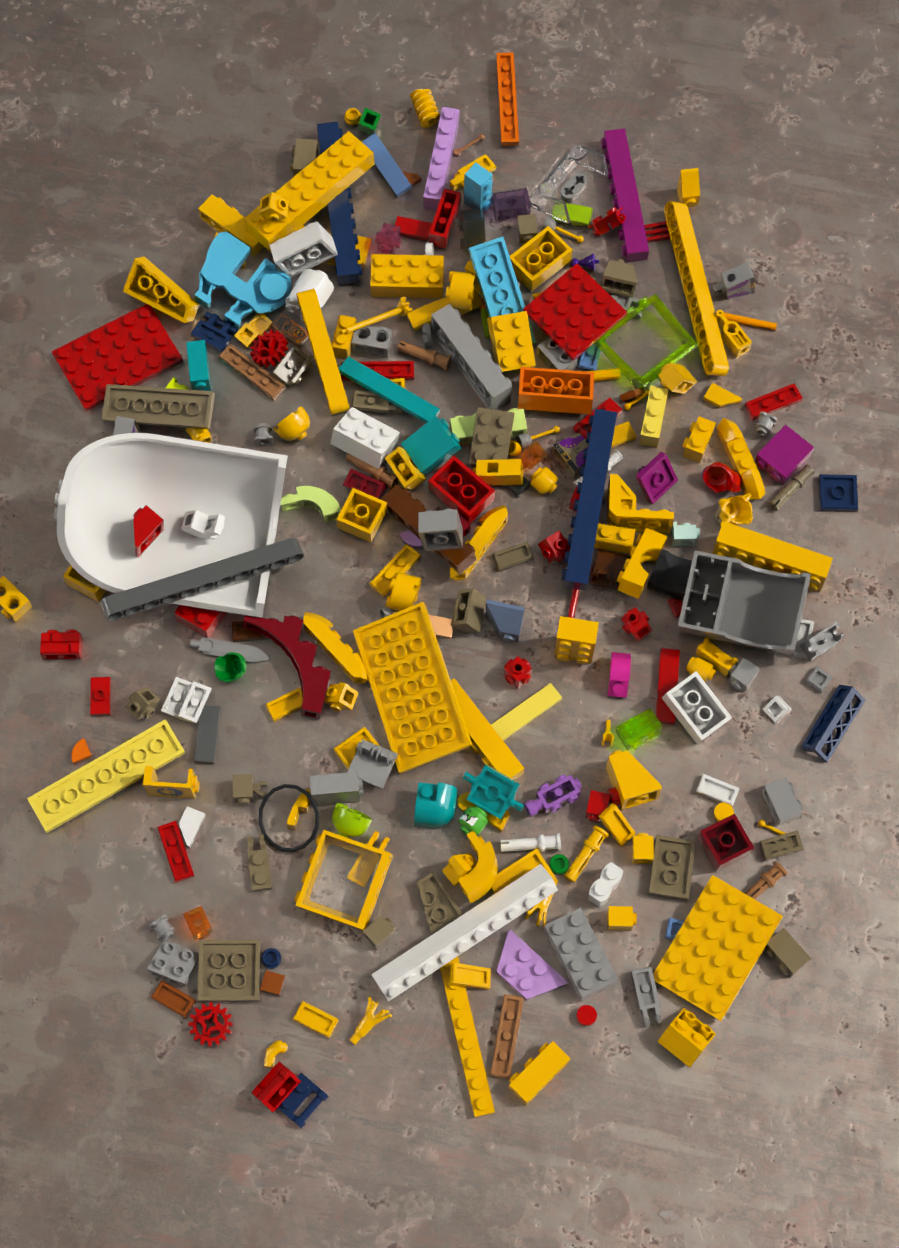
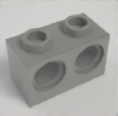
M370 325L355 330L351 342L352 351L388 358L392 341V330L386 327H373Z

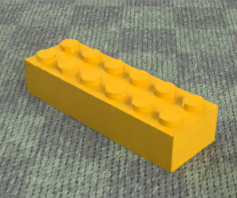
M725 521L722 523L712 553L740 559L748 565L769 571L787 574H811L808 590L813 592L821 591L833 560L832 557Z

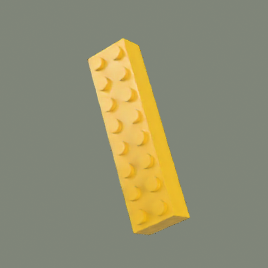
M348 131L275 192V194L289 201L286 218L276 223L271 222L258 214V206L244 218L246 231L271 252L270 244L299 229L375 165L374 152Z

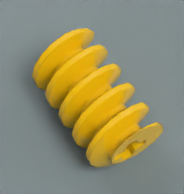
M417 89L410 93V99H412V104L423 128L434 126L440 119V113L438 112V107H436V102L433 101L434 97L431 95L430 89Z

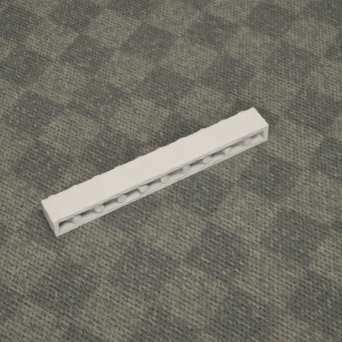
M541 864L371 974L389 1002L558 891L553 878Z

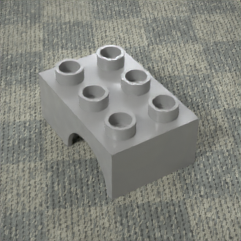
M695 550L678 623L679 631L794 656L811 574H787L769 571L748 565L740 559Z

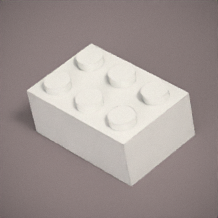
M317 221L270 244L274 263L290 278L302 273L304 269H310L338 255L333 237Z
M351 407L334 427L330 444L378 469L386 461L385 457L397 447L400 432Z
M697 671L662 697L663 701L696 744H699L732 719Z

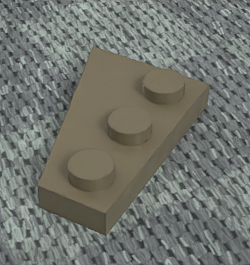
M434 871L417 881L431 935L463 915Z

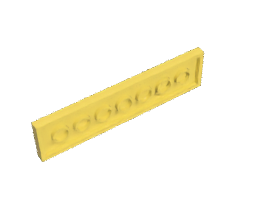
M165 719L27 799L46 833L144 778L145 766H153L156 771L184 755L185 751Z

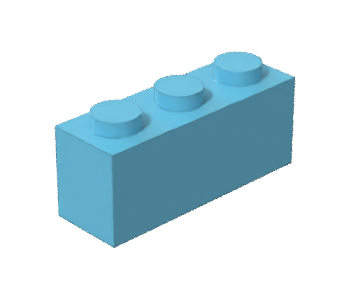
M475 162L464 174V204L481 215L484 210L487 211L492 205L493 174Z

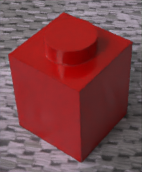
M591 790L585 818H589L591 822L600 823L601 820L598 816L608 808L610 794Z

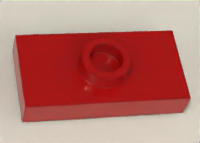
M91 677V716H111L110 677Z

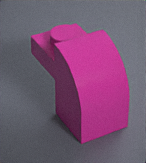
M611 652L608 696L627 698L631 654Z

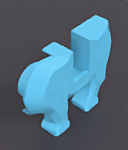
M221 232L212 241L207 252L206 261L199 272V290L194 294V300L209 309L211 307L212 290L216 287L223 288L231 297L237 299V302L230 307V311L224 315V320L232 322L233 326L239 329L241 320L254 312L260 314L270 313L283 306L286 297L291 293L292 283L291 278L286 273L276 269V265L266 258L247 283L235 276L250 255L251 248L230 233Z

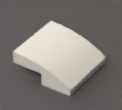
M176 677L161 709V713L182 721L197 724L212 688Z

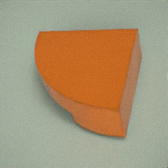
M84 738L79 740L72 750L73 764L92 757Z

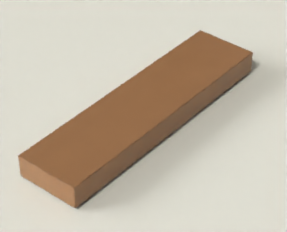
M231 344L218 356L221 362L273 401L286 389V385Z
M504 994L490 1076L510 1079L524 997Z

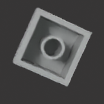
M457 509L419 512L418 533L425 551L463 548V527Z

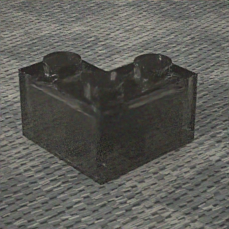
M482 209L460 210L461 216L457 217L459 232H463V238H460V249L464 250L465 255L469 254V247L486 242L485 218Z

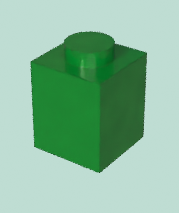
M365 108L357 130L371 136L376 130L381 114Z

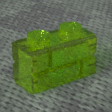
M649 708L617 726L616 734L628 751L632 748L637 750L644 745V741L648 739L652 741L661 735L662 725L652 709Z

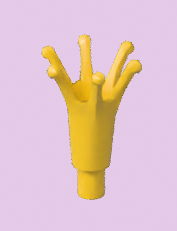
M553 894L532 907V909L530 908L529 911L527 910V915L524 918L527 920L537 911L536 926L540 925L543 915L544 927L546 925L547 909Z
M368 997L364 1016L354 1030L355 1033L349 1039L355 1045L376 1024L392 1017V1014H388L389 1011L384 1009L374 1015L379 1003L378 1001H371V997Z

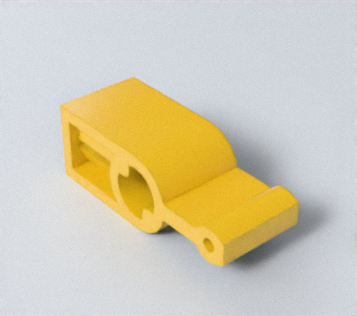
M719 309L716 311V318L719 327L722 329L721 338L732 354L738 358L750 351L752 341L738 323L728 321L723 315L724 312Z

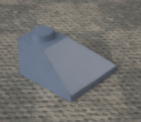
M487 599L485 617L499 638L510 643L514 641L519 642L525 608Z

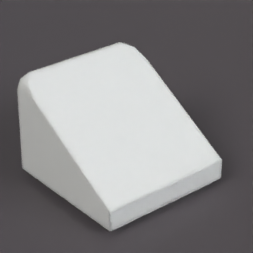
M778 695L762 710L774 723H777L792 709Z

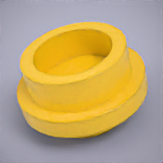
M355 108L348 109L344 114L345 122L352 126L359 124L361 113Z

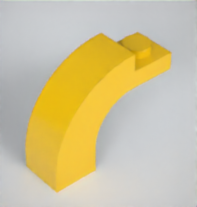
M473 831L468 833L467 837L471 847L479 857L478 863L471 872L458 879L460 888L470 904L480 899L490 890L498 873L497 858L491 842L485 843L482 836H477Z

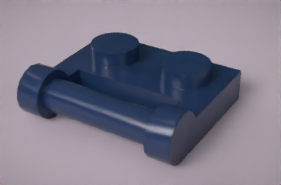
M301 1072L297 1076L301 1082L281 1103L278 1109L302 1129L305 1125L304 1122L321 1102L326 1101L329 1096ZM314 1092L317 1096L299 1117L296 1116L294 1113L310 1094Z

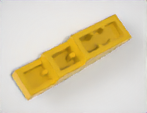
M476 289L472 310L483 305ZM447 297L407 313L415 331L421 329L423 324H431V314L446 306ZM457 309L460 313V316L472 311Z

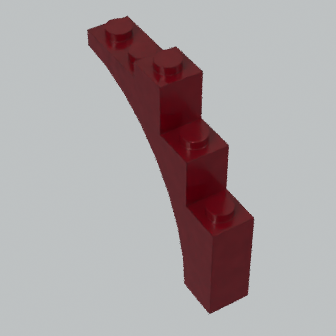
M245 615L243 628L257 632L271 640L285 653L293 664L302 690L300 716L319 720L331 671L322 666H312L317 645L310 641H299L303 620L293 615L284 616L283 622H279L275 618L266 619Z

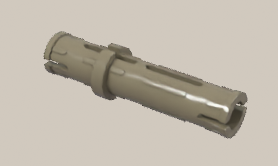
M806 464L797 475H793L791 481L769 502L770 507L777 502L773 510L778 511L799 488L805 485L804 482L815 473L813 468L806 473L811 466Z

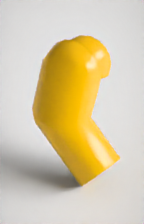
M277 1040L266 1049L263 1067H274L275 1056L287 1051L288 1046L286 1042Z

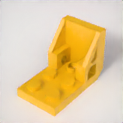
M610 474L607 489L606 524L609 526H619L620 528L627 527V529L631 528V530L635 529V532H644L648 528L658 533L670 534L674 521V512H669L665 509L659 511H650L649 509L636 510V495L618 474Z

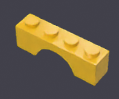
M648 528L645 529L643 534H639L636 540L637 547L633 546L629 555L631 559L627 558L623 567L625 571H621L618 576V591L639 599L649 575L643 569L641 563L657 561L661 549L664 548L667 539L666 535Z

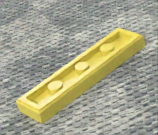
M550 683L491 724V726L504 741L560 702L562 696Z

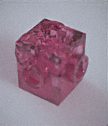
M383 223L381 231L377 232L375 237L377 250L385 254H395L396 249L400 248L402 243L401 227Z

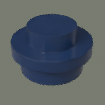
M274 948L266 949L261 955V962L266 968L274 969L281 963V954Z

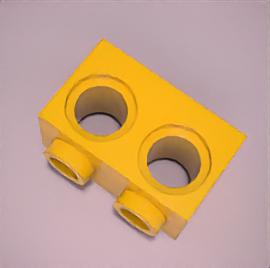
M2 576L0 578V592L4 591L6 593L0 596V608L2 609L0 612L7 619L11 618L16 622L32 608V605L28 598L5 576ZM13 604H19L17 608L10 609Z

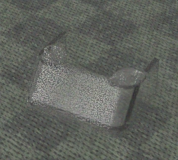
M582 145L571 147L557 159L529 194V206L569 224L570 217L566 203L553 197L577 164L607 176L609 173L604 154Z

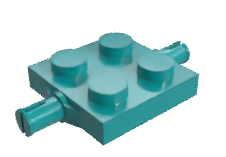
M488 765L484 766L482 772L477 777L469 774L467 771L465 772V776L462 779L472 784L471 792L466 800L499 819L503 818L510 806L519 812L524 808L523 804L514 800L515 794L521 785L520 783Z

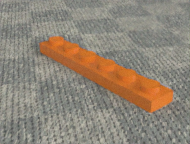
M514 52L496 53L501 146H519Z

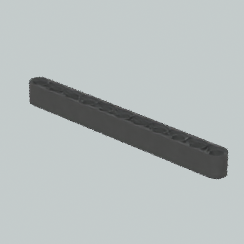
M289 538L109 595L100 601V605L107 621H115L296 563L304 557V553L297 539Z

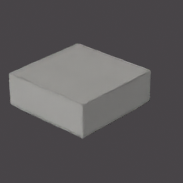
M817 666L807 678L806 683L822 693L833 677Z

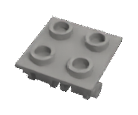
M362 739L357 745L356 749L358 750L347 772H357L358 778H362V781L383 789L398 753Z
M168 940L162 941L147 970L152 972V975L163 976L164 980L168 978L169 982L173 980V982L178 983L180 986H186L189 981L188 977L199 959V953Z

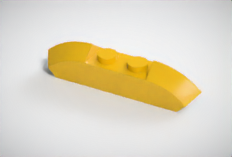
M723 418L716 427L717 433L733 470L740 476L741 488L744 494L750 493L752 495L749 500L761 499L766 494L764 485L745 439L733 421Z
M505 505L488 511L480 518L479 522L482 526L478 525L473 533L474 537L471 541L467 540L465 543L471 544L475 549L476 561L461 575L450 567L451 579L457 581L465 580L508 521V512Z
M305 612L303 619L304 630L354 683L362 684L368 682L369 679L361 654L359 652L353 653L352 648L347 643L343 644L341 642L340 635L335 630L331 631L333 624L329 620L318 614Z

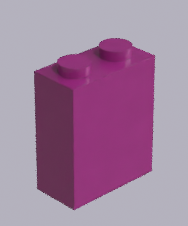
M785 424L757 454L755 463L761 470L768 472L773 480L784 485L812 455L814 447Z

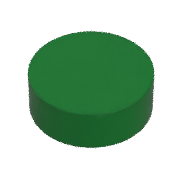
M556 854L550 859L549 868L553 874L563 875L569 868V861L566 856Z

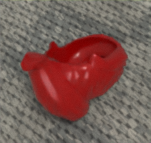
M715 462L704 468L702 481L716 494L728 490L731 492H739L741 490L739 474L731 470L727 465Z

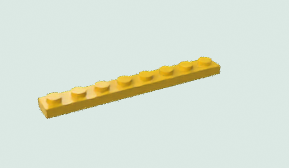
M457 956L440 967V972L474 1117L477 1118L494 1114L495 1110L465 986L450 984V965L452 963L460 964Z

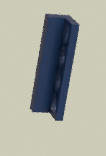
M839 685L801 746L805 751L816 753L823 762L829 761L865 702V699L853 686ZM853 697L857 699V702L854 705V707L851 706V700L853 699ZM846 712V720L842 723V715ZM834 728H837V735L835 738H832V731ZM827 743V751L824 754L821 749Z

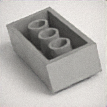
M581 908L544 926V932L580 1002L617 984L619 979Z

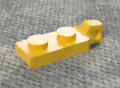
M484 154L457 170V173L454 175L455 178L450 180L449 187L453 191L461 187L464 188V174L475 162L490 173L496 170V165Z

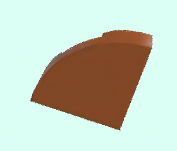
M403 171L411 186L422 181L418 174Z
M638 388L621 394V401L624 402L634 397L642 396L645 390L644 388Z

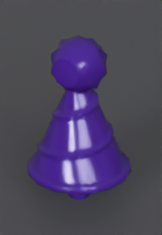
M592 253L582 260L573 258L570 261V265L573 267L578 263L580 266L595 271L599 260H595V254Z

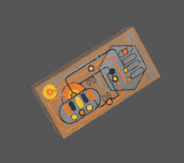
M284 313L271 324V328L274 331L279 330L287 338L286 340L298 348L309 338L307 331Z

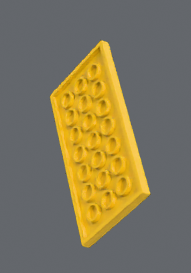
M424 602L353 630L391 750L398 753L395 762L400 774L473 746Z

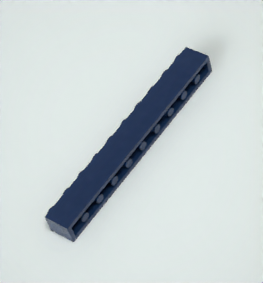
M338 122L317 124L320 155L343 136L342 128L339 129ZM346 188L327 204L331 236L333 237L338 254L334 256L338 285L360 283L359 276L363 275L362 265H358L357 260H360V251L355 248V245L358 244L357 234L353 233V229H356L355 218L351 219V214H354L353 203H349V199H352L351 188Z
M595 409L594 415H590L588 426H592L591 432L587 431L585 442L589 443L588 449L584 448L583 460H586L585 466L581 465L580 476L583 477L582 483L578 482L577 494H580L579 500L575 499L573 509L577 511L576 517L572 516L570 528H574L573 534H569L567 543L571 548L570 552L566 551L564 560L568 565L567 569H563L561 580L565 581L564 587L587 590L617 412Z

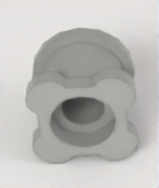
M761 411L758 423L754 425V429L760 436L770 435L772 432L771 428L775 427L777 418Z
M259 423L254 427L256 446L273 444V436H271L272 427L267 423Z
M166 914L149 924L152 931L154 930L158 935V940L163 939V941H167L174 936L175 927H171Z

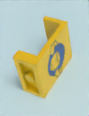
M145 766L143 786L148 796L195 799V793H199L200 783L197 781L198 777L194 774L193 769L188 771L187 784L157 782L158 777L153 766Z

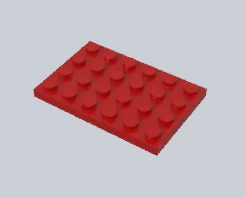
M148 304L51 351L85 411L104 403L107 384L138 386L183 363V358L154 310Z

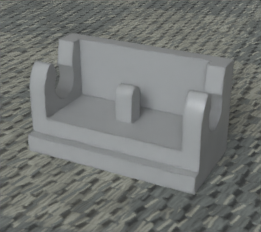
M837 621L800 645L810 661L838 644L839 640L844 637V633L839 635L836 631L840 626Z

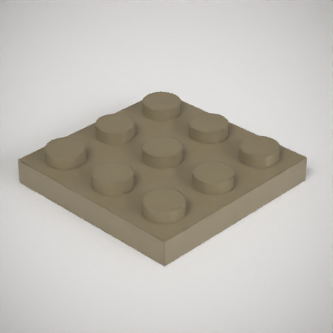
M260 939L199 940L197 1001L259 1002Z

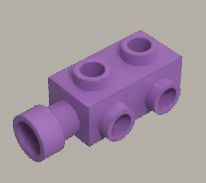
M563 774L555 779L556 783L550 786L548 783L538 788L539 792L536 793V799H530L523 803L528 815L532 817L538 814V811L541 809L544 810L545 814L550 811L554 813L562 808L561 805L577 801L581 793L580 789L582 788L578 778L573 779L572 775L566 777ZM568 789L570 793L564 794L563 790ZM551 798L553 802L547 803L546 799Z

